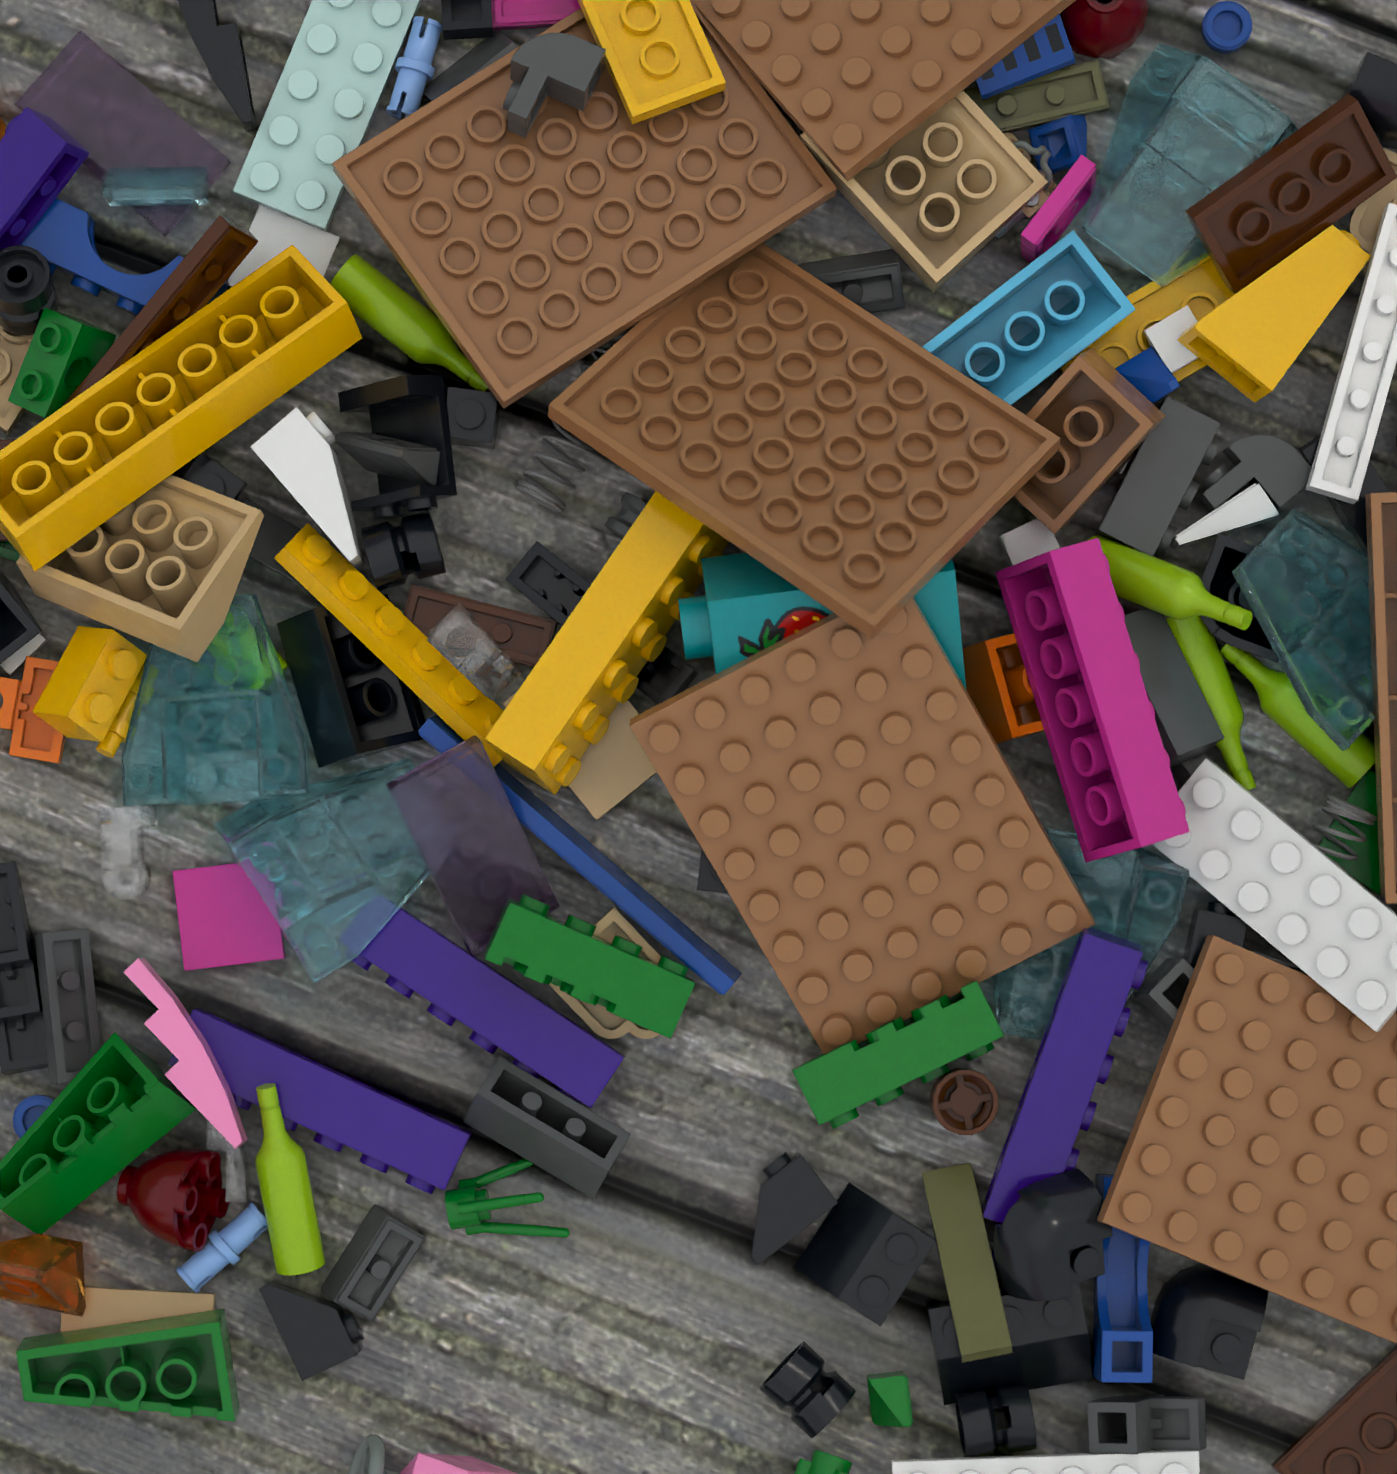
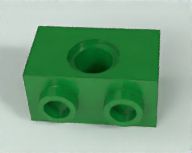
M44 307L8 401L47 418L60 409L113 345L116 335L79 318Z

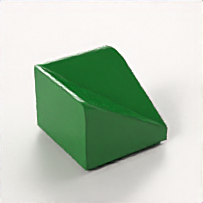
M903 1371L867 1375L873 1423L878 1426H911L913 1417L907 1374Z

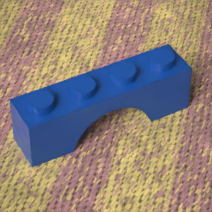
M56 198L21 245L38 250L46 258L52 276L55 270L58 269L73 276L70 284L87 294L98 297L100 291L103 290L118 297L115 305L137 316L184 258L178 255L162 269L149 274L132 275L119 272L105 264L99 256L94 238L95 221L87 212ZM227 280L207 304L226 292L229 286Z
M1095 1174V1187L1103 1201L1114 1174ZM1111 1227L1113 1236L1103 1239L1105 1274L1094 1277L1093 1377L1100 1382L1152 1383L1153 1330L1149 1317L1147 1293L1150 1242Z

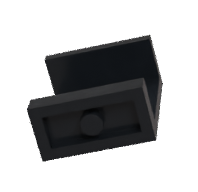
M403 375L338 392L340 412L370 413L372 433L437 448V451H440L436 485H422L377 473L380 495L351 501L352 512L373 511V518L375 520L392 519L404 516V507H407L409 512L432 510L438 508V499L457 495L443 375Z

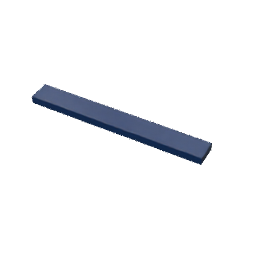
M437 714L429 717L418 730L419 735L717 993L724 995L742 973L499 763L492 768Z

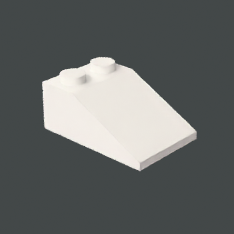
M296 407L256 441L251 448L351 564L359 570L366 563L339 457L331 448V445L335 442V436L314 411L305 417Z

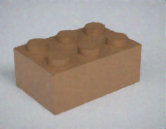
M1093 348L1083 352L1026 414V416L1061 439L1058 451L1014 497L1051 532L1056 534L1072 521L1166 415Z

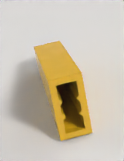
M1331 225L1185 330L1177 341L1255 403L1273 391L1371 256L1361 248L1359 241L1352 234Z

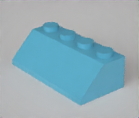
M1073 230L922 347L1012 406L1134 312L1135 307Z

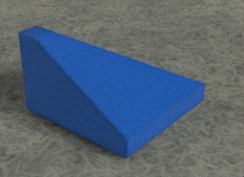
M1068 115L1028 130L1032 147L1038 148L1044 145L1051 153L1047 163L1052 171V175L1070 169L1081 154L1087 158V123L1085 116ZM1042 154L1034 155L1038 170H1042L1040 166Z
M1152 346L1115 368L1153 404L1175 392L1180 387L1174 375Z

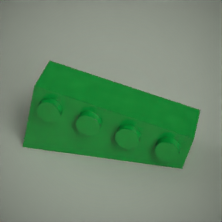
M522 894L519 902L508 898L485 949L484 956L486 960L500 966L505 962L513 966L514 970L522 973L525 977L542 984L550 985L552 983L559 986L561 991L574 998L595 1006L597 1004L604 1006L606 1011L671 1039L695 985L693 979L686 977L689 967L662 955L658 964L639 955L643 948L642 946L618 935L614 936L612 943L594 936L593 934L597 926L569 914L566 922L549 916L547 912L550 905L526 894Z
M974 980L961 988L962 992L950 998L945 994L911 1011L912 1017L904 1021L902 1017H899L865 1034L867 1039L860 1043L856 1039L791 1069L818 1124L821 1125L829 1121L832 1129L837 1128L859 1116L856 1107L873 1099L877 1106H881L903 1095L902 1085L918 1077L922 1084L927 1083L949 1072L947 1063L964 1055L967 1061H971L995 1049L992 1042L1003 1037L1004 1034L978 982Z
M114 1032L0 1161V1210L40 1236L196 1110L195 1106L176 1088L150 1057Z
M225 1309L25 1337L16 1350L23 1399L27 1402L91 1408V1405L114 1407L119 1408V1411L129 1412L146 1410L170 1413L171 1416L191 1417L192 1415L216 1417V1420L235 1422L240 1408Z

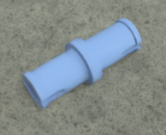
M413 17L412 28L404 55L397 58L395 70L398 72L390 103L386 109L387 114L397 119H402V114H405L407 117L419 109L426 82L433 79L435 68L431 65L440 34L443 32L442 24L428 18L427 24H424V17Z
M250 1202L248 1207L220 1232L214 1229L208 1235L210 1241L205 1244L204 1248L200 1252H196L182 1266L177 1267L175 1270L189 1287L198 1293L227 1264L231 1263L234 1266L241 1260L239 1254L268 1229L265 1215L253 1202Z

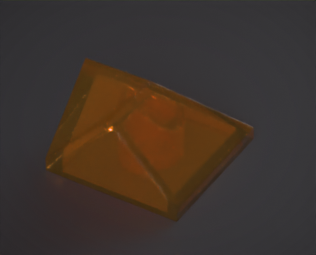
M40 1233L0 1242V1300L83 1317L86 1309L83 1242Z

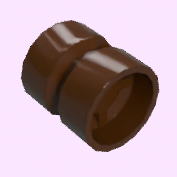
M954 1068L941 1075L934 1082L930 1092V1108L934 1118L948 1131L958 1135H973L985 1130L993 1122L998 1111V1094L993 1083L985 1075L969 1068Z

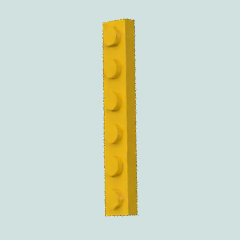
M307 523L274 559L494 768L502 758L485 740V737L499 719L503 710L454 664L436 644L429 640L397 607L379 592L362 573L355 569L324 537Z

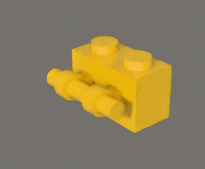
M78 626L32 712L67 738L99 742L96 750L107 757L113 758L120 744L128 742L134 730L131 723L141 704H148L154 692V688L151 685L159 670L145 662L147 654L114 629Z

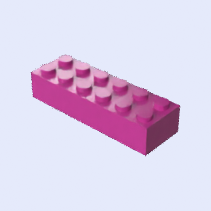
M1099 538L1048 551L995 572L1085 863L1190 832L1185 817V806L1177 792L1170 769V758L1163 747L1155 721V710L1144 686L1140 673L1139 658L1133 650L1125 625L1124 610L1118 602L1109 573V562L1102 551Z

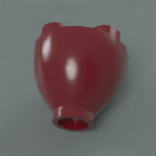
M1076 0L1060 13L1071 49L1077 54L1092 58L1109 59L1120 55L1122 51L1131 47L1143 32L1148 14L1147 0H1112L1108 4H1101L1097 0Z
M178 1149L157 1155L145 1161L139 1167L128 1166L123 1170L117 1185L118 1202L122 1206L130 1207L135 1218L147 1231L175 1247L194 1252H200L204 1248L207 1236L216 1218L225 1216L230 1202L229 1190L222 1188L220 1154L203 1149Z

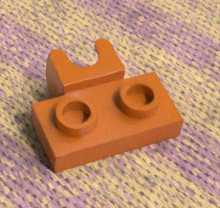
M26 656L22 681L0 677V693L3 697V704L0 708V729L13 731L9 755L61 764L66 736L32 712L59 661Z

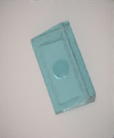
M206 167L111 168L107 171L102 186V196L110 206L206 205V203H209L208 170Z

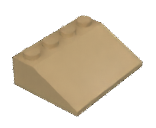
M964 90L848 182L804 132L800 135V139L841 194L933 293L965 266L1048 184V181Z
M170 475L37 571H34L22 556L19 557L16 564L36 596L198 662L225 622L264 515L257 508Z

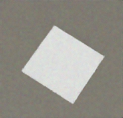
M259 205L249 229L258 242L229 277V286L233 287L292 244L324 277L340 237Z

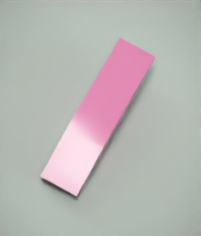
M138 958L123 973L158 1008L144 1024L179 1060L165 1076L235 1149L241 1147L248 1138L231 1089L208 1042L175 993L145 958Z

